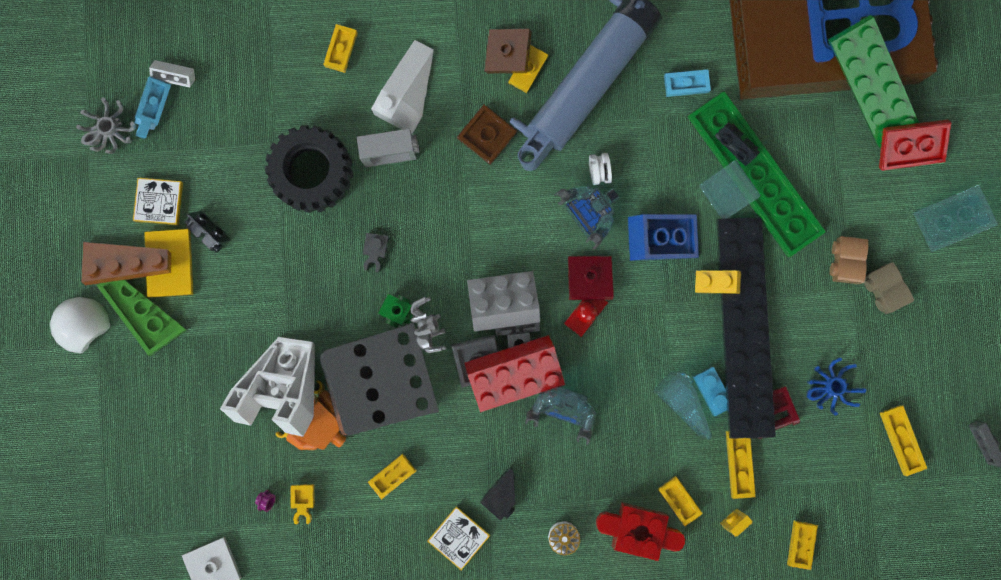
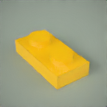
M338 24L335 25L323 63L324 67L343 73L346 72L358 34L357 30Z
M696 271L695 292L740 294L741 271Z

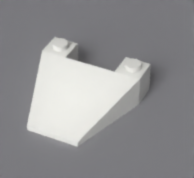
M278 337L230 390L220 409L234 422L250 426L261 407L277 409L272 420L285 433L304 437L314 417L315 344L309 341Z

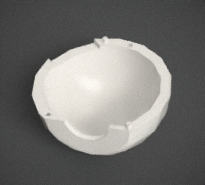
M84 297L71 298L62 302L54 310L50 321L51 334L55 341L67 351L83 353L89 348L90 343L96 337L104 334L110 328L109 316L103 305L94 299Z

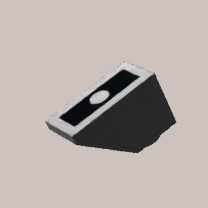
M511 467L504 472L480 501L500 521L503 517L508 519L516 509L513 507L515 505L514 473Z

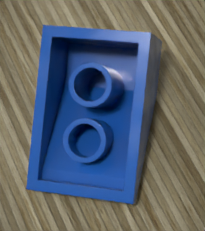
M642 214L628 217L630 261L699 258L697 214Z

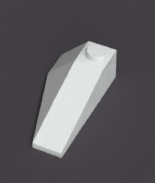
M414 40L371 108L375 116L402 130L410 129L413 135L423 116L424 101L434 53L433 49Z

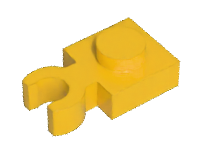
M314 484L291 485V508H297V513L293 518L294 524L299 523L300 515H304L306 517V524H309L312 521V515L308 508L315 507Z

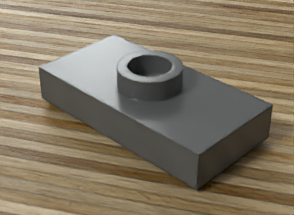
M984 422L969 424V428L987 464L1001 467L999 442L992 435L987 424Z

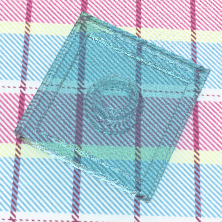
M737 160L699 185L721 219L729 218L761 196Z

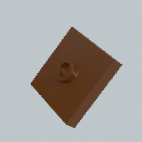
M489 29L484 71L487 74L527 73L532 31L530 29Z
M484 104L460 132L457 139L491 166L518 131Z

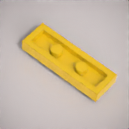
M899 405L880 412L903 475L909 476L927 469L904 406Z
M726 431L731 498L756 497L750 438L730 439L729 431Z

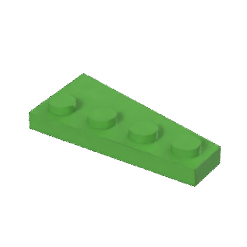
M126 280L97 285L148 356H152L187 331L186 328Z

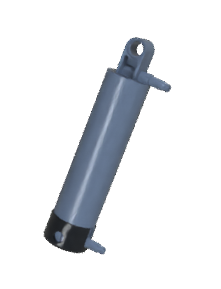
M609 0L617 6L613 16L530 124L527 126L520 120L511 118L510 124L528 138L518 152V159L525 170L533 171L538 168L552 148L559 151L563 149L644 41H647L662 20L661 13L651 1ZM528 155H533V156H534V158H533L532 161H530V162H525V161H524V158H525L526 156H528Z

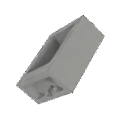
M410 129L357 137L359 157L365 167L417 160L416 153H420L416 135H412Z

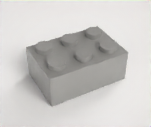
M533 271L467 280L474 332L540 322V309Z

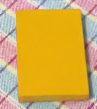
M189 229L144 232L146 248L168 249L171 252V273L146 277L147 297L193 295L191 231Z

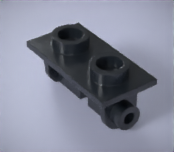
M728 122L715 137L744 166H747L760 153L757 150L759 147L748 138L743 141L741 137L744 134L734 123Z
M196 211L187 214L189 218L185 221L186 228L197 238H200L204 233L205 236L201 242L211 251L218 253L222 249L221 244L230 242L225 232L213 224L205 213Z

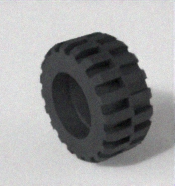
M301 125L299 130L293 127L288 129V135L285 136L283 133L279 135L280 141L277 144L272 143L270 146L272 153L267 154L265 159L268 162V166H265V174L269 177L267 182L273 189V193L284 203L298 211L303 210L304 212L312 213L313 210L322 212L325 211V207H334L338 199L342 200L345 197L344 192L350 189V179L353 178L352 160L343 143L327 129L324 131L321 127L315 125L313 128H309L308 125ZM319 151L327 157L330 164L326 179L314 188L303 189L294 184L290 175L294 160L304 152Z

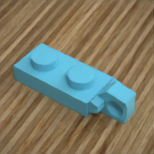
M150 76L148 77L135 115L134 123L139 125L135 136L144 139L147 137L149 129L154 130L158 125L171 84Z

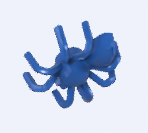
M842 358L833 360L829 365L831 377L822 371L819 366L814 367V371L821 374L827 381H807L810 385H825V387H811L807 391L806 397L812 401L822 398L816 406L819 409H823L822 404L833 396L830 411L835 416L838 415L835 411L838 396H840L844 404L860 407V403L846 400L843 394L845 392L865 393L867 391L865 388L849 389L847 388L849 384L845 382L847 379H841L843 373L857 367L856 364L845 366L836 377L833 367L837 362L842 361Z

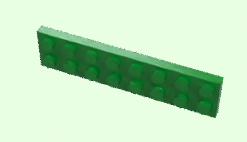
M725 91L688 116L690 122L756 214L762 218V222L788 258L826 233ZM728 122L734 123L744 134L741 137L743 141L748 138L759 147L757 150L760 153L747 166H744L715 137Z

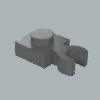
M366 233L363 255H367L369 258L363 265L365 271H368L369 264L375 263V272H380L381 264L379 257H386L388 236Z

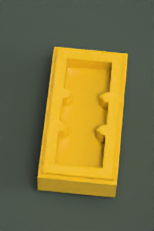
M530 45L527 73H513L509 84L528 93L546 62L548 54Z
M402 454L369 480L368 483L382 500L417 470L407 457Z
M676 476L658 488L684 526H687L703 514Z
M735 509L720 524L736 537L750 526L753 521L748 515Z
M793 521L787 561L788 566L812 569L818 525Z

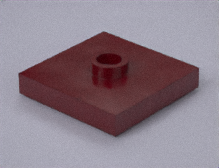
M568 256L569 300H613L612 256Z

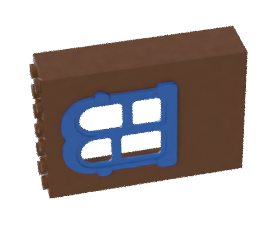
M729 0L740 100L851 90L831 46L827 44L825 21L847 18L852 26L859 22L861 17L869 15H890L899 22L900 33L898 37L891 41H885V45L902 84H919L937 72L938 60L934 54L935 38L931 30L933 19L932 15L929 14L928 6L930 0H893V2L884 6H871L869 0H859L858 8L825 10L822 0Z

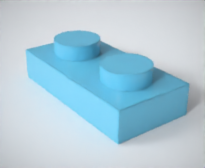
M708 70L665 73L664 75L666 97L702 94L711 91Z
M710 367L693 376L713 416L726 411V389L714 367Z

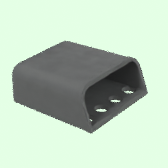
M414 323L328 349L320 355V362L338 427L343 435H354L439 412L422 350L417 343V335L414 334L416 330ZM401 332L409 335L410 340L406 345L399 343L398 337ZM406 354H412L416 359L412 367L405 365L404 356ZM415 375L419 376L422 380L421 386L417 389L412 388L410 378ZM420 397L428 401L427 408L422 411L416 404V400Z

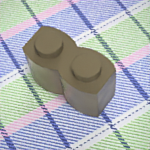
M893 262L866 274L864 284L867 290L875 295V304L881 312L889 314L914 301L912 293L903 282V278Z

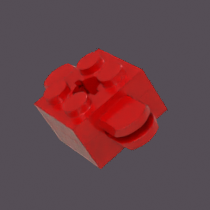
M621 502L619 515L602 512L596 518V526L599 532L613 536L611 546L615 551L659 561L661 549L676 552L680 551L685 545L684 535L678 529L667 527L669 516L664 512Z

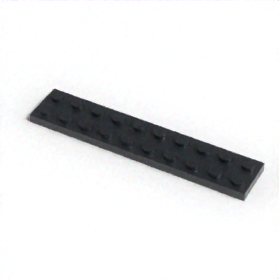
M762 218L717 219L719 271H741L740 294L721 293L729 438L776 437Z

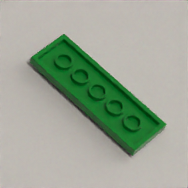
M869 15L828 39L874 141L879 148H881L883 128L919 123L873 16Z

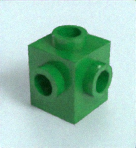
M388 294L378 312L381 317L387 319L385 323L394 328H397L398 325L405 326L406 323L410 324L411 319L414 317L411 313V301L401 295L396 298ZM401 309L399 314H395L396 310Z

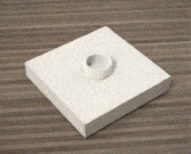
M226 537L182 555L191 580H240L242 578Z

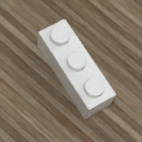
M154 60L149 67L150 77L163 82L191 87L195 81L193 68Z

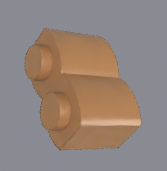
M844 236L837 238L832 244V254H834L835 261L830 266V275L833 281L851 284L864 283L868 239Z

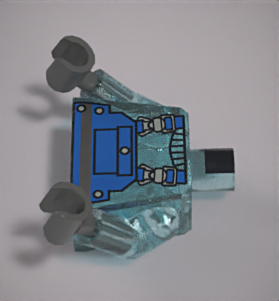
M589 186L559 190L554 194V197L558 195L562 199L558 205L565 203V209L587 237L586 243L589 240L595 243L593 249L595 250L609 235L614 222L612 215L615 213L611 204L619 199L618 194L611 188L602 195L597 187L592 189Z
M561 387L541 392L532 410L527 412L525 423L527 424L528 421L533 420L534 427H537L540 413L582 426L577 436V442H579L580 437H584L587 439L586 445L589 444L596 412L588 403V397Z

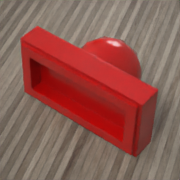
M582 300L565 321L564 325L582 337L608 302L605 300Z

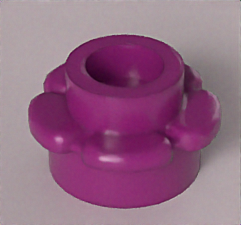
M269 490L259 493L255 504L258 505L257 510L270 511L275 503L276 496L271 494Z

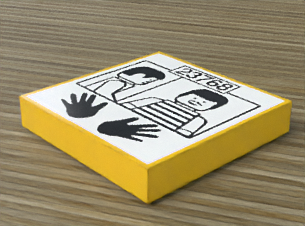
M137 178L133 221L179 225L183 182Z
M456 506L427 542L462 570L490 537V534Z

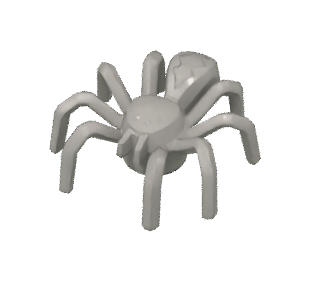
M103 97L101 101L105 105L104 117L100 118L97 115L81 110L80 113L82 115L96 119L97 124L93 127L77 125L76 128L86 132L90 131L81 138V143L84 145L96 146L103 138L101 146L90 147V150L95 152L105 148L107 138L109 137L113 149L106 150L105 153L114 154L118 146L113 136H116L124 143H132L130 137L124 138L118 131L131 132L137 127L133 122L130 123L131 127L129 128L119 127L122 123L116 117L123 111L122 103L120 100L116 101L119 109L109 118V103Z
M430 296L427 298L423 297L414 302L411 307V313L415 315L411 321L418 324V329L414 331V334L417 335V343L427 353L446 349V346L432 347V337L445 333V329L439 330L437 319L441 318L440 314L427 316L426 313L418 309L420 305L431 300Z

